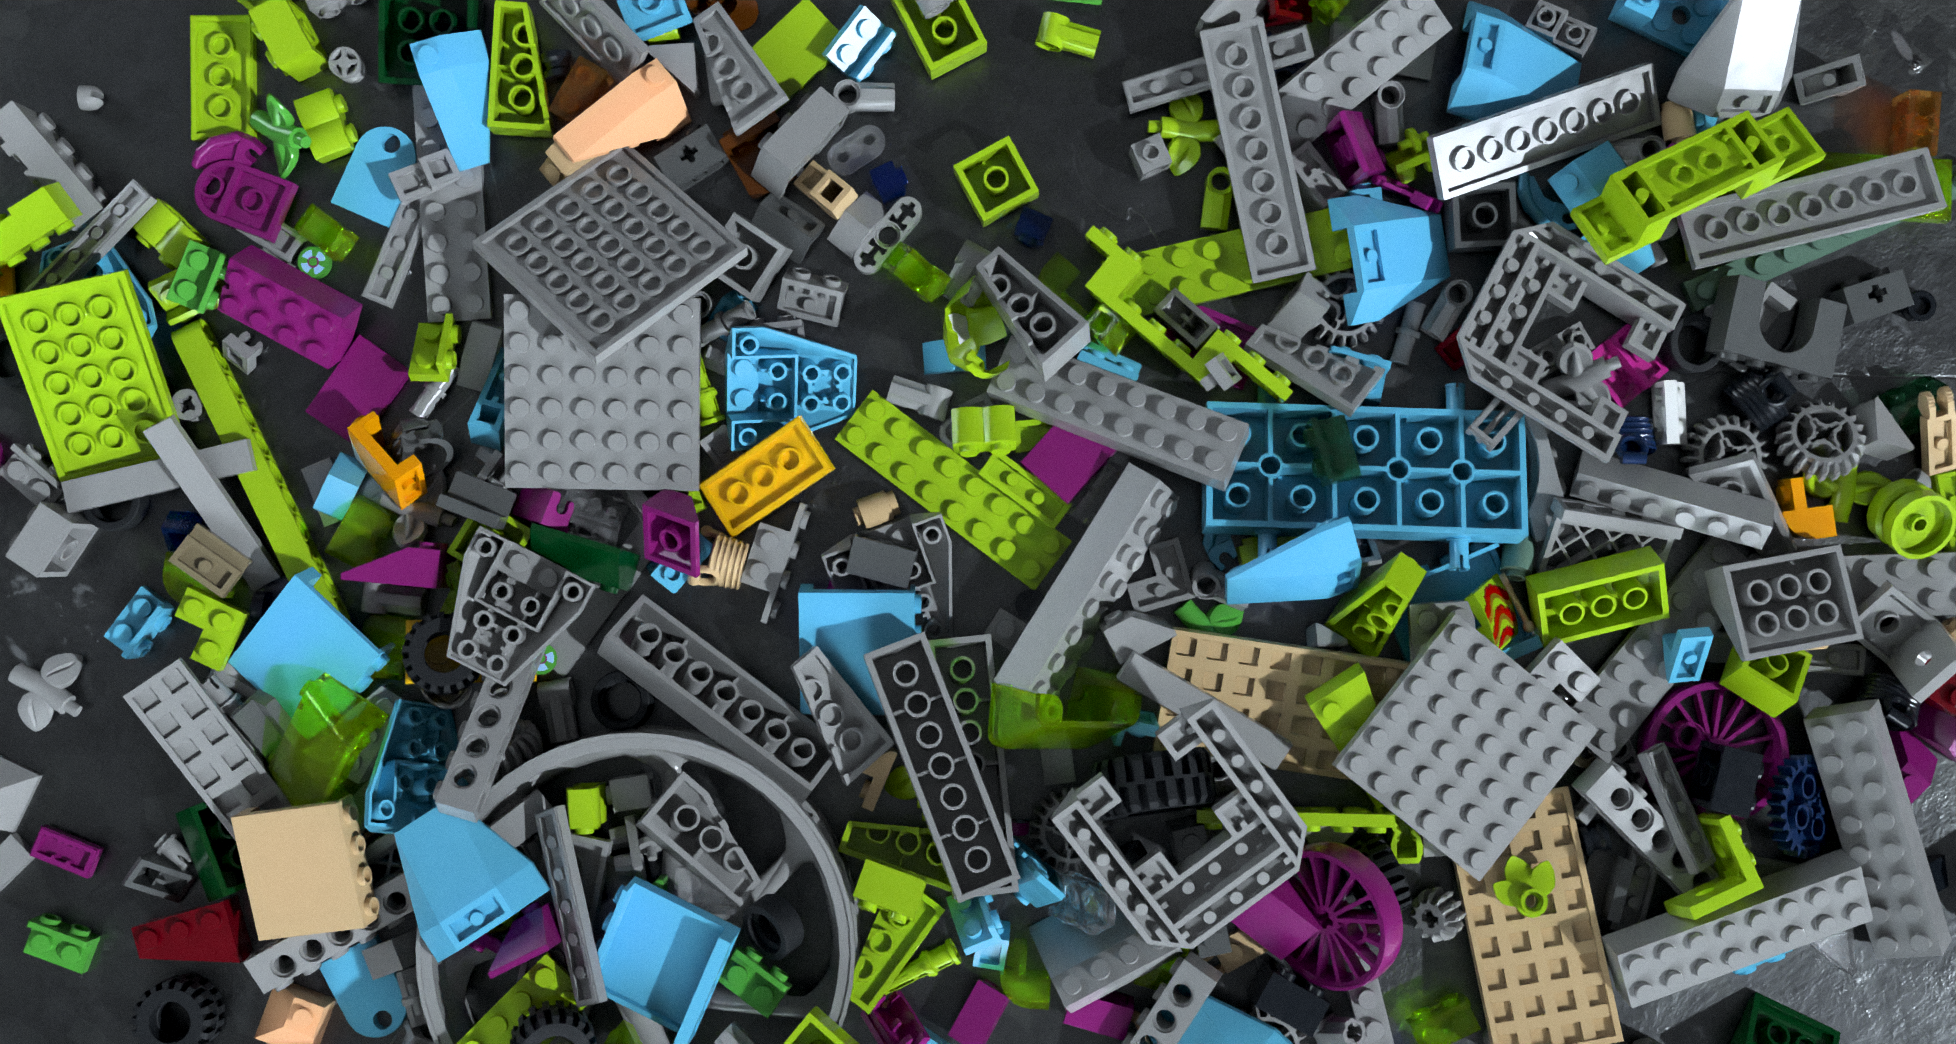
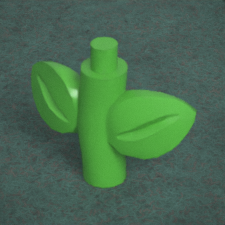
M268 93L266 97L268 112L256 110L251 115L250 125L252 129L273 141L278 173L282 179H285L298 161L299 149L302 147L308 148L312 140L307 135L305 129L294 125V117L274 95Z
M1189 599L1179 605L1173 613L1189 629L1233 635L1241 625L1244 611L1219 603L1214 605L1207 614H1204Z

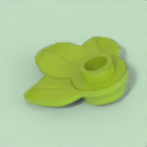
M1510 856L1504 867L1505 880L1493 884L1494 893L1502 904L1516 907L1522 915L1530 918L1539 917L1546 911L1548 906L1547 895L1555 887L1554 869L1548 860L1539 863L1532 869L1521 858ZM1529 895L1535 898V905L1533 907L1526 905L1525 900Z

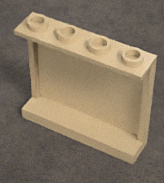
M348 794L337 801L260 811L259 806L251 807L230 817L259 941L362 929L379 918V902L374 895L372 870L368 866L365 854L366 842L361 835L358 822L359 811L354 804L352 794Z

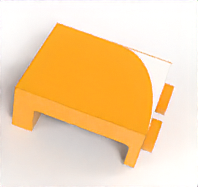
M374 411L366 416L363 415L356 418L347 427L355 458L401 510L428 493L422 463L414 454L397 465L382 448L385 446L379 416Z

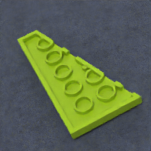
M1358 806L1344 807L1343 813H1339V810H1336L1335 807H1293L1306 824V832H1320L1321 826H1331L1334 832L1352 833L1353 827H1363L1367 833L1381 834L1386 833V828H1395V814L1384 806L1380 809L1374 806V813L1368 811V808ZM1196 807L1197 823H1203L1205 829H1222V822L1211 807Z

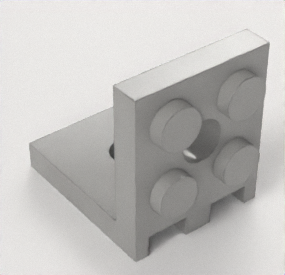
M1887 580L1857 607L1864 639L1857 641L1887 663L1909 694L1919 703H1922L1956 674V640L1938 619ZM1887 617H1894L1890 625L1880 627L1882 620Z

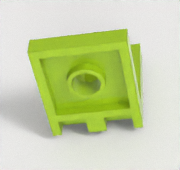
M1703 812L1697 815L1716 858L1714 866L1719 877L1663 902L1669 915L1696 920L1764 888L1755 869V857L1745 847L1740 837L1742 835L1741 827L1729 814Z

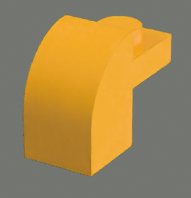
M1803 477L1777 480L1776 499L1781 505V512L1794 539H1820L1837 536L1833 505L1807 507Z

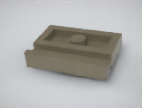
M197 523L168 561L219 597L225 598L253 560L201 523Z

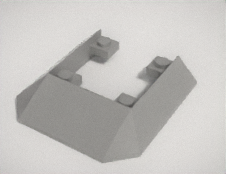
M1554 221L1513 230L1508 236L1456 336L1469 380L1603 463H1609L1622 437L1619 431L1627 417L1628 411L1604 396L1595 399L1588 414L1538 384L1548 362L1521 345L1545 299L1570 313L1575 310L1581 297L1584 296L1632 326L1622 347L1649 363L1655 360L1667 333L1675 329L1686 304L1616 260L1605 265L1588 242Z
M1213 698L1180 708L1181 713L1155 731V734L1175 761L1203 742L1237 787V789L1211 807L1226 829L1205 843L1194 854H1190L1173 867L1159 847H1156L1135 864L1131 865L1097 820L1122 801L1102 772L1098 773L1077 790H1074L1072 787L1050 817L1144 941L1150 945L1194 949L1299 872L1307 831L1306 824Z

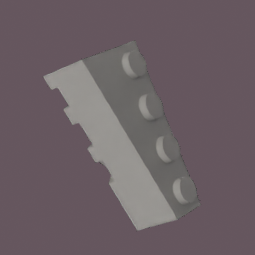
M11 100L0 109V136L5 141L1 145L2 149L9 157L13 156L15 160L28 168L23 173L39 189L56 182L61 184L83 214L73 221L76 226L72 228V231L81 233L112 201L111 197L101 187L97 188L91 180L94 177L93 173L82 162L78 163L72 155L75 153L74 148L65 138L57 135L54 131L56 125L46 113H38Z
M999 246L976 266L980 287L1044 382L1051 378L1091 341L1089 322Z

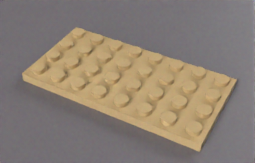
M1172 627L1177 636L1170 639L1166 669L1290 740L1293 746L1277 769L1351 780L1332 765L1340 752L1311 710L1304 696L1358 662L1365 671L1377 707L1410 665V662ZM1159 704L1157 716L1159 729L1178 715ZM1156 735V738L1153 740V751L1167 750ZM1203 742L1196 746L1206 748V750L1210 753V757L1213 756Z
M1569 787L1553 788L1480 882L1453 861L1463 912L1467 913L1464 918L1490 1043L1612 1044L1623 1042L1624 1039ZM1510 856L1521 858L1532 869L1539 863L1548 860L1554 869L1555 887L1547 895L1548 906L1546 911L1539 917L1530 918L1522 915L1516 907L1502 904L1494 893L1493 884L1505 880L1504 867ZM1532 895L1527 896L1525 900L1528 907L1535 905V898Z

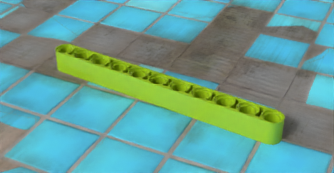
M200 318L171 332V338L221 443L226 444L243 439L251 440L257 470L238 474L237 476L288 581L295 574L314 567L322 576L313 587L351 622L347 608L226 359L223 357V352L211 328Z

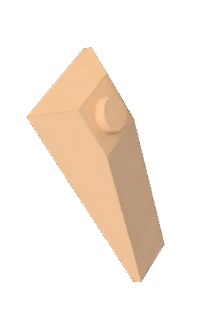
M655 58L620 82L553 135L552 139L568 158L575 163L609 154L610 151L628 146L630 149L638 147L643 142L655 139L656 141L668 139L689 125L692 120L676 80L660 61Z

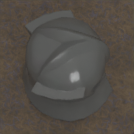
M401 418L399 424L392 431L390 444L386 447L389 453L393 455V461L397 465L414 454L422 463L425 479L443 470L453 458L452 445L443 439V428L437 419L429 421L424 418Z

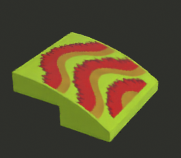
M1498 573L1487 578L1464 601H1468L1473 614L1480 623L1476 630L1502 650L1518 634V623L1510 595Z

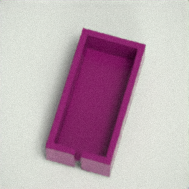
M253 245L248 246L229 258L224 282L228 284L222 288L217 310L328 370L342 360L351 347L363 304Z

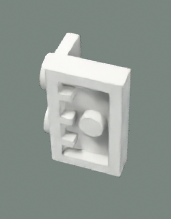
M1664 380L1654 383L1651 386L1653 430L1656 446L1687 444L1685 384L1677 382V380Z

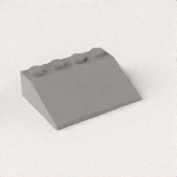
M1841 544L1725 565L1704 571L1711 603L1742 662L1864 639Z
M1101 890L1028 927L1062 1003L1070 1013L1085 1007L1184 954L1181 948L1147 944L1108 893H1102Z

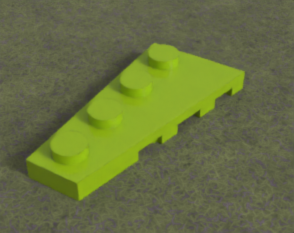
M924 893L914 921L907 920L905 925L888 919V912L879 909L854 969L850 1000L867 1014H870L942 916L945 909Z

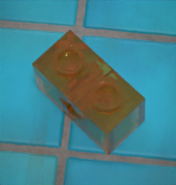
M579 55L548 111L556 119L569 124L603 97L614 79L605 69Z
M1910 89L1892 98L1888 156L1928 147L1931 157L1937 155L1942 92Z

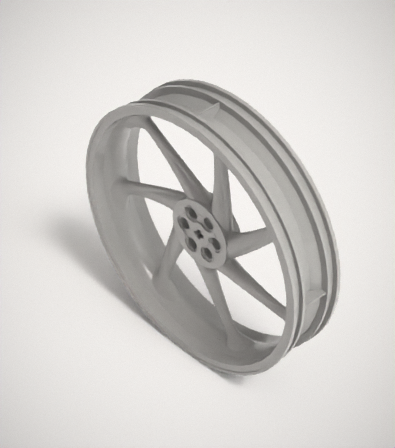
M657 724L641 725L638 728L622 731L614 729L601 730L576 738L527 761L505 775L491 787L479 817L487 826L504 812L515 807L535 789H538L553 778L580 766L622 756L638 760L657 771L660 775L662 793L682 773L681 767L687 761L696 762L718 770L746 785L779 812L786 838V849L770 867L759 875L761 882L741 907H738L731 900H727L710 913L740 928L743 926L742 917L747 907L765 894H774L804 863L810 862L814 864L826 897L830 919V967L814 990L806 996L785 995L771 1016L804 1019L815 1006H818L842 1028L852 992L854 969L859 959L861 941L860 912L857 906L858 901L853 899L855 883L847 858L844 853L838 852L840 843L835 832L821 810L809 796L801 805L774 778L751 762L725 750L700 730ZM662 849L661 874H668V892L694 905L693 871ZM610 855L604 885L607 899L601 900L594 936L595 944L600 938L603 939L606 931L602 930V926L611 911L614 912L617 904L613 903V898L618 888L622 884L626 886L635 876L618 877L612 855ZM417 925L415 947L416 975L425 1019L435 1044H456L477 1023L466 998V990L474 966L494 959L497 954L487 948L480 953L467 945L438 963L420 936ZM508 931L493 936L504 941ZM718 981L708 1004V1009L762 1015ZM615 1002L623 1019L633 1024L642 1044H670L661 1024ZM594 1004L587 1005L583 1009L587 1016ZM556 1036L549 1044H555L559 1036Z

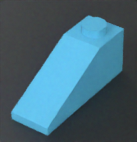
M503 347L500 348L468 421L471 443L502 451L505 444Z

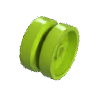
M1899 479L1887 484L1871 500L1866 514L1867 526L1871 533L1896 553L1907 559H1923L1936 554L1947 545L1956 529V510L1952 503L1915 479Z

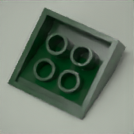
M379 0L378 83L423 86L409 44L444 34L481 30L483 32L484 0Z
M1755 992L1752 993L1730 1044H1839L1841 1032Z

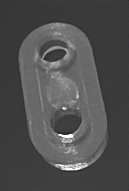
M865 125L833 145L828 152L830 168L838 175H850L878 157L885 149L883 132L874 125ZM866 136H873L875 138V142L872 145H866L863 141ZM840 153H847L849 155V159L846 162L842 163L837 160Z

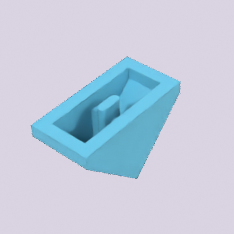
M343 452L339 453L325 479L313 509L343 522L367 473V470L356 458Z

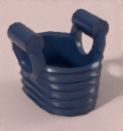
M1646 416L1626 417L1619 431L1622 437L1615 449L1619 456L1620 464H1646L1647 456L1655 453L1657 447L1652 424L1653 420Z

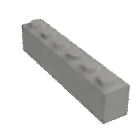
M1582 450L1575 468L1569 496L1762 550L1774 522L1775 502L1742 494L1726 488H1719V486L1701 481L1695 482L1690 478L1639 464H1620L1619 459L1611 457L1609 463L1605 464Z

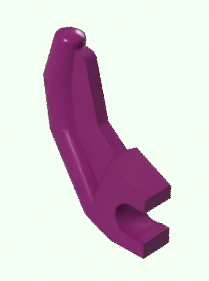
M240 131L211 136L196 148L191 165L195 169L202 168L204 170L215 162L227 159L251 166L257 159L250 154L249 149L261 155L267 147L256 137Z
M1375 174L1371 179L1373 184L1405 197L1411 203L1425 210L1429 209L1436 214L1439 213L1444 203L1423 191L1385 175Z

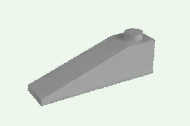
M683 771L654 801L635 826L734 904L741 907L761 880L744 851L738 846L729 831L728 824L725 819H722L713 804L714 801L710 794Z

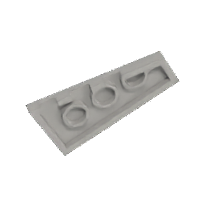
M718 1L692 19L737 137L789 101L785 92Z
M813 646L790 665V668L843 784L848 786L895 743L819 647Z

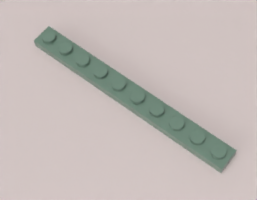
M1956 165L1937 173L1946 203L1956 199ZM1911 218L1734 260L1679 285L1693 313L1715 303L1720 277L1740 274L1757 280L1767 281Z

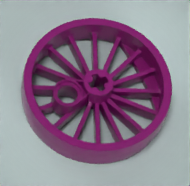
M1703 679L1691 681L1669 690L1641 724L1637 740V755L1651 746L1663 742L1669 747L1693 751L1671 757L1673 763L1691 759L1677 770L1681 778L1695 767L1701 740L1733 748L1767 741L1762 752L1764 772L1761 779L1757 781L1755 789L1757 797L1756 806L1750 812L1749 817L1763 809L1767 805V800L1772 798L1768 788L1775 785L1772 776L1779 775L1777 766L1784 765L1783 759L1789 758L1787 734L1779 716L1773 718L1749 703L1756 712L1727 733L1746 700L1737 695V699L1719 727L1724 691H1730L1719 684L1720 680ZM1715 689L1710 725H1708L1701 691ZM1691 695L1693 696L1699 724L1691 719L1680 701ZM1674 707L1683 720L1671 724L1665 720V717ZM1762 718L1767 734L1730 742ZM1661 724L1670 729L1669 738L1671 742L1656 740ZM1685 727H1689L1692 731V738L1687 743H1683L1680 737L1681 731ZM1694 770L1684 784L1687 794L1689 793ZM1646 777L1645 783H1646L1647 787L1649 788V790H1650V791L1652 792V794L1654 795V793H1653V791H1652V789H1651V786H1650V784H1649V782H1648V779H1647V777ZM1697 805L1696 815L1706 812V808ZM1714 812V813H1717V814H1726V813H1722V812ZM1731 815V817L1734 818L1736 821L1746 819L1743 817Z
M1321 841L1305 845L1303 847L1300 869L1297 872L1301 882L1294 875L1288 880L1322 929L1314 934L1307 944L1304 942L1284 959L1299 975L1319 987L1333 991H1349L1362 987L1381 976L1393 964L1400 951L1403 938V920L1397 897L1380 869L1369 858L1354 848L1331 841ZM1308 857L1310 859L1313 876L1310 873L1308 867L1306 866L1303 858ZM1322 859L1330 861L1328 884ZM1342 867L1350 873V877L1337 896ZM1358 881L1367 895L1349 904L1345 899ZM1371 900L1377 915L1367 909L1352 908ZM1320 940L1319 953L1317 956L1312 950ZM1368 942L1378 947V956H1376L1364 943ZM1329 952L1331 954L1333 966L1328 964ZM1356 953L1370 966L1369 971H1365ZM1344 959L1346 960L1352 972L1346 971Z

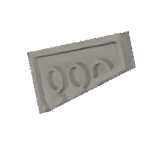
M1261 324L1244 346V351L1247 353L1251 350L1255 351L1266 361V366L1274 371H1279L1287 379L1348 417L1354 414L1385 372L1384 368L1376 365L1372 369L1359 364V359L1347 355L1345 359L1329 353V348L1318 344L1316 346L1304 344L1301 342V338Z
M1754 451L1689 467V476L1695 482L1701 481L1719 486V488H1726L1775 502L1773 528L1762 550L1754 548L1762 558L1797 552L1795 540Z

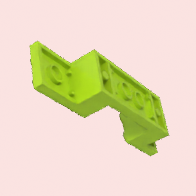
M1789 106L1759 121H1756L1747 110L1610 175L1601 195L1573 208L1570 217L1602 262L1607 265L1659 240L1671 219L1733 189L1742 200L1821 162L1826 153Z
M1093 225L1085 234L1087 243L1107 259L1085 285L1086 291L1205 390L1199 381L1210 373L1205 364L1223 352L1231 364L1235 365L1280 404L1285 402L1293 391L1288 387L1291 381L1277 370L1273 374L1264 367L1266 361L1255 351L1251 350L1247 353L1238 346L1242 341L1228 329L1224 333L1217 329L1192 359L1189 356L1192 350L1182 341L1176 338L1172 342L1165 336L1167 329L1158 321L1151 318L1148 322L1140 315L1142 309L1128 297L1124 301L1122 300L1123 296L1143 274L1142 258L1128 246L1125 250L1117 245V237L1104 226L1099 230Z

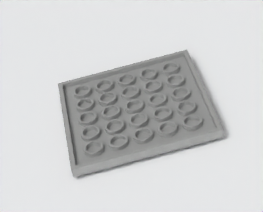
M628 146L612 150L609 154L594 158L472 241L474 250L596 365L748 255L747 247L638 151L634 148L629 149Z
M504 294L505 488L656 491L667 489L674 491H699L701 298H688L596 365L522 294Z
M1451 611L1337 756L1332 765L1480 882L1597 733L1598 729L1461 616Z

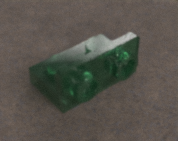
M1923 376L1902 387L1889 389L1878 397L1908 437L1920 432V416L1922 414L1918 408L1919 393L1930 391L1936 402L1938 388L1949 385L1932 376ZM1936 402V403H1935L1936 411H1939L1940 408H1939V406H1938V404H1937V402Z
M1339 415L1318 420L1317 417L1310 418L1305 425L1306 429H1303V439L1306 447H1311L1314 456V459L1311 461L1315 478H1320L1322 487L1360 478L1362 474L1345 416Z

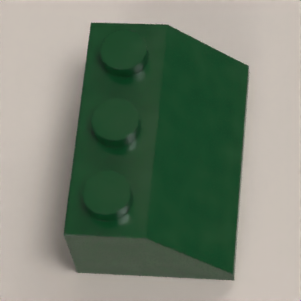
M535 523L531 524V551L588 581L601 583L599 590L616 595L619 589L630 592L641 555Z
M203 802L176 813L177 821L208 901L212 902L247 888L236 841L209 806Z

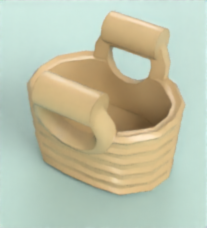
M703 526L700 533L713 543L708 565H700V576L695 578L688 575V584L692 586L728 587L738 590L748 559L750 544L728 537L711 526ZM701 573L710 574L709 578H701Z

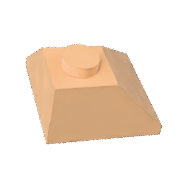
M294 983L279 992L273 989L254 1038L268 1044H320L336 999Z

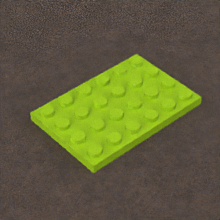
M128 269L0 297V318L60 483L161 459L143 431L173 414L178 421L179 418Z

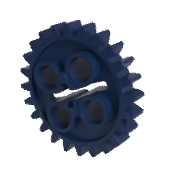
M1791 754L1790 758L1783 759L1784 765L1777 766L1779 775L1772 776L1775 785L1768 788L1772 794V798L1767 800V804L1771 805V810L1767 813V817H1772V822L1768 828L1775 830L1772 840L1778 841L1777 848L1783 850L1784 855L1806 859V857L1813 858L1814 853L1820 854V846L1826 847L1825 836L1831 837L1829 825H1834L1835 823L1831 818V809L1815 757L1806 754Z

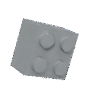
M734 212L726 223L725 228L747 247L748 255L717 278L749 300L760 302L793 250L744 216Z
M40 502L39 505L33 507L28 513V522L22 531L15 534L9 543L10 549L5 557L35 577H67L98 528L86 519L82 511L68 513L66 504Z

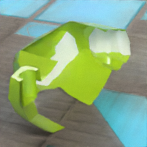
M974 275L955 293L944 310L943 340L951 364L971 372L974 376L981 379H989L1008 369L1009 361L991 370H986L984 361L976 355L979 352L980 346L1006 337L1007 334L1000 315L980 287L978 276Z

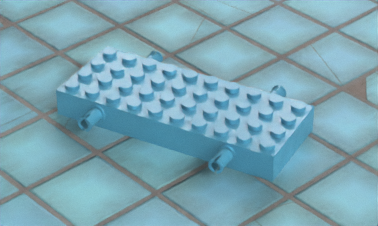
M1456 383L1445 385L1446 409L1359 406L1351 417H1348L1331 405L1279 404L1276 399L1259 385L1258 403L1207 401L1205 408L1248 423L1249 436L1226 491L1223 492L1202 483V534L1255 535L1258 537V557L1277 548V537L1279 536L1299 537L1319 527L1330 518L1337 517L1340 519L1349 516L1356 539L1444 541L1449 543V571L1455 572L1456 569H1458V572L1469 571L1468 543L1518 544L1529 536L1525 414L1496 447L1489 452L1485 449L1486 445L1484 443L1479 444L1475 441L1476 437L1474 435L1469 436L1465 433L1467 428L1483 410H1465L1464 383H1458V387H1456ZM1492 411L1478 428L1483 431L1500 411ZM1510 411L1488 436L1493 439L1517 411Z

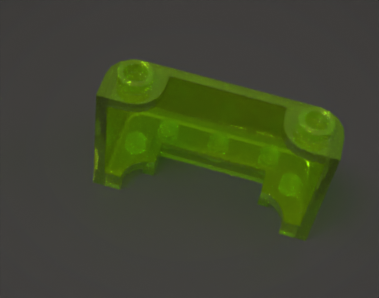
M325 672L315 681L312 679L308 680L300 690L299 695L302 698L279 746L273 750L266 761L269 764L268 772L291 806L337 801L348 795L349 792L343 786L360 753L371 743L370 734L376 728L381 729L389 714Z
M992 683L988 738L994 746L1004 749H1087L1133 726L1140 716L1142 696L1098 685H1083L1082 691L1085 692L1078 700H1069L1067 716H1062V702L1056 695L1037 693L1013 687L1012 684Z

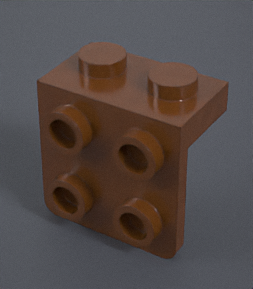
M775 111L737 137L733 128H730L723 133L724 137L719 140L753 200H759L771 193L750 175L761 150L758 148V144L768 132L774 134L779 129L777 126L780 119ZM795 175L789 182L795 180L798 177Z

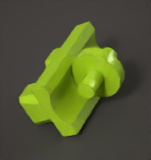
M1413 127L1405 130V140L1397 143L1398 149L1384 154L1387 165L1403 184L1414 181L1417 178L1415 166L1422 163L1426 171L1433 172L1426 139L1429 133L1424 131L1418 134Z

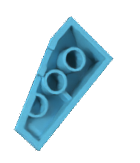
M481 30L438 35L409 44L420 79L459 172L490 163V130L487 127L491 61Z
M1608 140L1573 160L1550 177L1548 182L1571 212L1573 208L1600 196L1610 175L1628 166ZM1651 244L1616 260L1637 274L1656 262Z
M1013 835L1016 867L1021 878L1018 879L1019 892H1014L1013 895L1025 906L1031 903L1036 908L1062 901L1066 895L1060 874L1051 868L1046 861L1043 862L1040 856L1017 836Z

